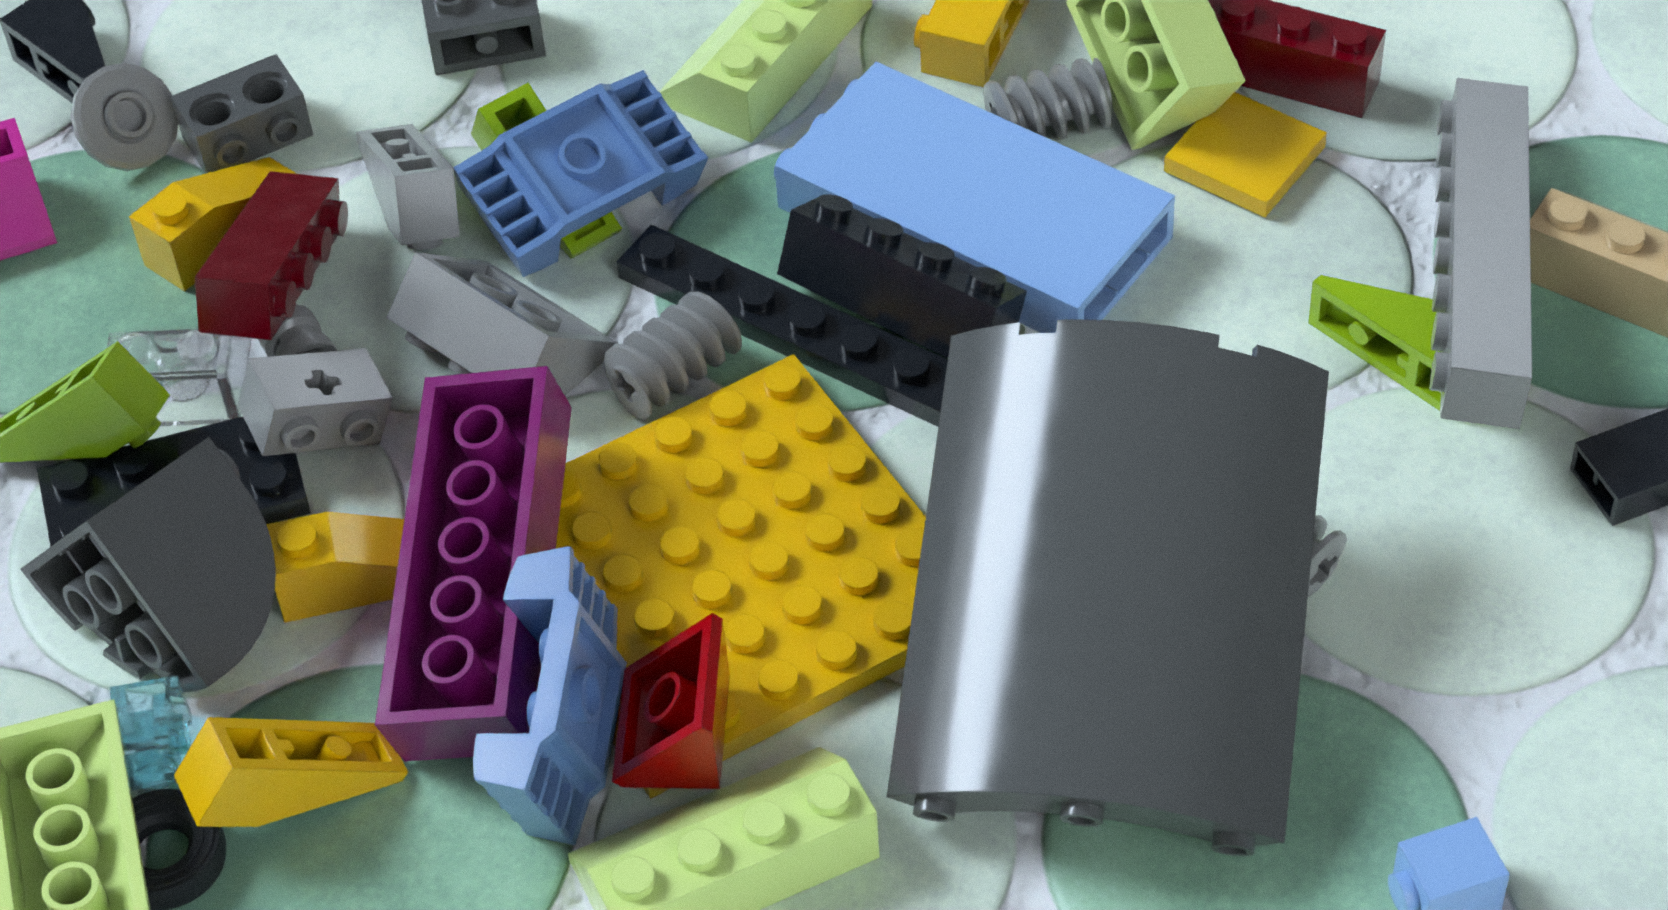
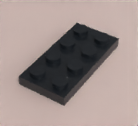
M242 416L147 440L137 448H133L131 445L123 446L107 457L72 459L37 468L50 547L208 437H210L218 449L225 451L233 459L239 470V479L258 505L266 524L311 514L296 453L262 456Z

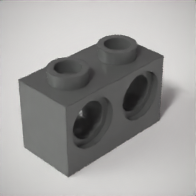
M277 54L170 96L182 138L204 173L250 162L313 136L304 94Z

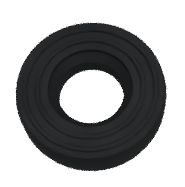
M178 789L153 790L132 798L140 844L151 834L162 830L179 831L189 840L186 853L175 864L162 869H150L143 866L150 910H169L197 899L214 884L223 869L226 858V838L223 828L197 827L181 790Z

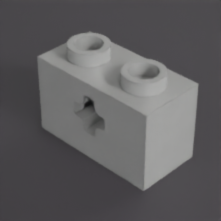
M366 348L249 358L238 407L262 456L380 444L393 397Z

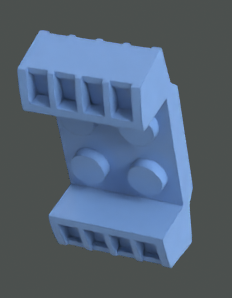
M642 70L612 84L600 83L500 134L489 147L453 168L460 189L520 274L525 277L558 262L561 238L651 191L662 206L697 185L708 157L677 118L676 113L671 110L663 99L662 94L654 87L645 71Z
M567 546L518 556L511 570L503 601L539 643V657L542 664L537 691L530 695L527 704L529 733H476L473 770L474 780L481 784L487 790L488 795L493 797L499 803V806L511 816V819L522 827L526 835L576 845L589 801L606 785L622 693L624 670L627 662L617 651L618 608L615 604L609 602L606 598V592L600 590L595 583L596 579L586 572L583 562H579L574 556V550Z

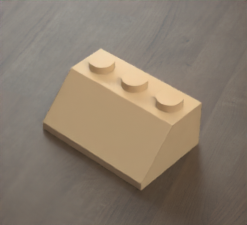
M1551 188L1530 218L1531 283L1668 338V231L1568 192Z

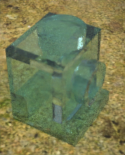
M178 675L110 687V698L115 700L118 710L131 791L144 788L162 789L170 786L172 783H177L174 774L181 764V754H186L191 747L189 725H192V713Z

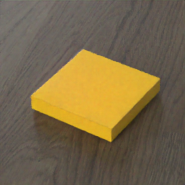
M1234 92L1216 112L1196 121L1164 156V172L1262 217H1266L1326 147L1327 132Z

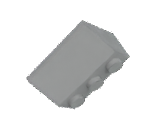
M415 252L387 315V319L407 331L405 339L409 343L429 352H440L451 359L448 367L457 374L548 366L565 396L604 362L607 350L613 345L618 344L615 340L488 261Z

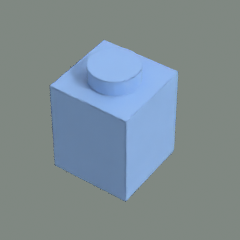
M1474 817L1398 842L1393 873L1388 876V887L1397 910H1502L1510 874L1479 819Z

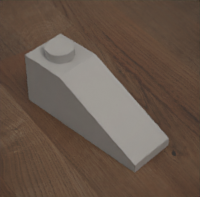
M413 124L356 131L357 143L387 227L401 245H407L411 249L423 250L442 245V239L460 237L454 168Z

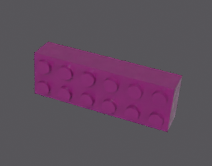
M548 366L426 377L424 380L375 719L377 729L404 762L473 757L476 733H529L527 704L530 695L537 691L542 666L539 657V643L503 601L509 575L518 556L556 549L572 407Z

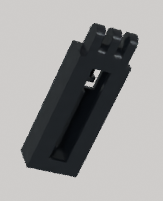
M1668 409L1575 443L1570 470L1612 526L1668 506Z

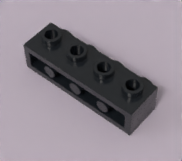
M828 194L821 195L791 209L777 275L946 358L949 356L950 341L953 335L980 328L1019 323L1027 290L1006 281L1005 275L995 269L976 267L955 257L954 252L942 244L923 242L903 232L902 226L888 219L873 218L854 209L853 204L849 200L837 195Z

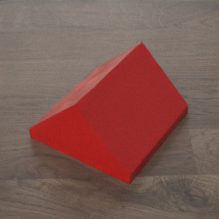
M711 613L625 668L612 782L622 788L720 789L730 680L723 618Z

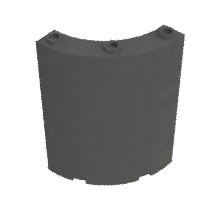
M1066 319L1057 320L1056 332L1025 334V327L1021 323H1011L975 329L951 336L886 797L914 806L913 815L929 821L950 822L955 819V813L991 811L1060 814L1061 821L1085 827L1100 826L1103 823V819L1163 829L1212 842L1211 849L1213 851L1229 856H1251L1254 854L1255 846L1285 843L1329 371L1300 358L1258 344L1252 349L1251 356L1219 348L1220 335L1141 322Z

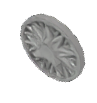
M127 63L103 66L85 78L73 96L71 121L75 137L86 153L105 167L122 171L147 168L165 156L177 138L178 121L170 97L172 93L162 79L144 67Z

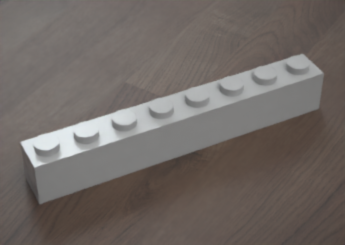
M1457 78L1453 99L1441 100L1437 121V135H1440L1436 155V168H1439L1435 190V202H1438L1435 218L1434 238L1438 239L1433 262V274H1437L1432 299V312H1436L1431 337V350L1436 352L1431 369L1430 390L1441 392V419L1520 429L1532 381L1528 86Z

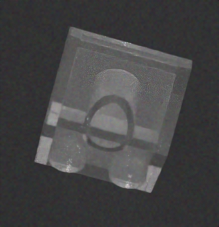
M198 325L129 328L109 333L107 348L118 341L170 394L156 416L161 421L160 426L214 424L241 417L242 413L238 407V401L250 356L252 338L199 333Z

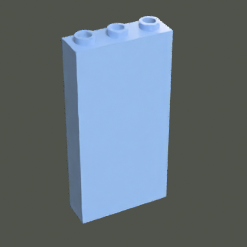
M877 61L859 79H854L850 82L843 96L826 113H822L815 118L810 130L792 148H787L781 153L774 167L779 208L790 213L791 209L821 195H837L849 200L853 204V208L873 218L888 219L902 226L903 232L923 242L938 243L950 248L954 252V256L976 267L995 269L1005 275L1006 281L1027 290L1019 323L1040 333L1056 332L1057 320H1103L1173 238L1175 195Z

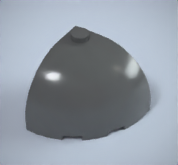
M210 437L94 515L20 569L51 608L74 631L84 625L109 644L103 650L104 657L139 679L149 672L165 678L162 680L165 689L180 692L199 691L209 687L236 666L251 650L259 638L271 610L276 574L271 537L258 505L239 479V470L233 459L225 451L218 449Z

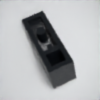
M28 0L0 18V24L13 61L71 103L83 80L105 66L93 26L96 24L95 17L83 0Z

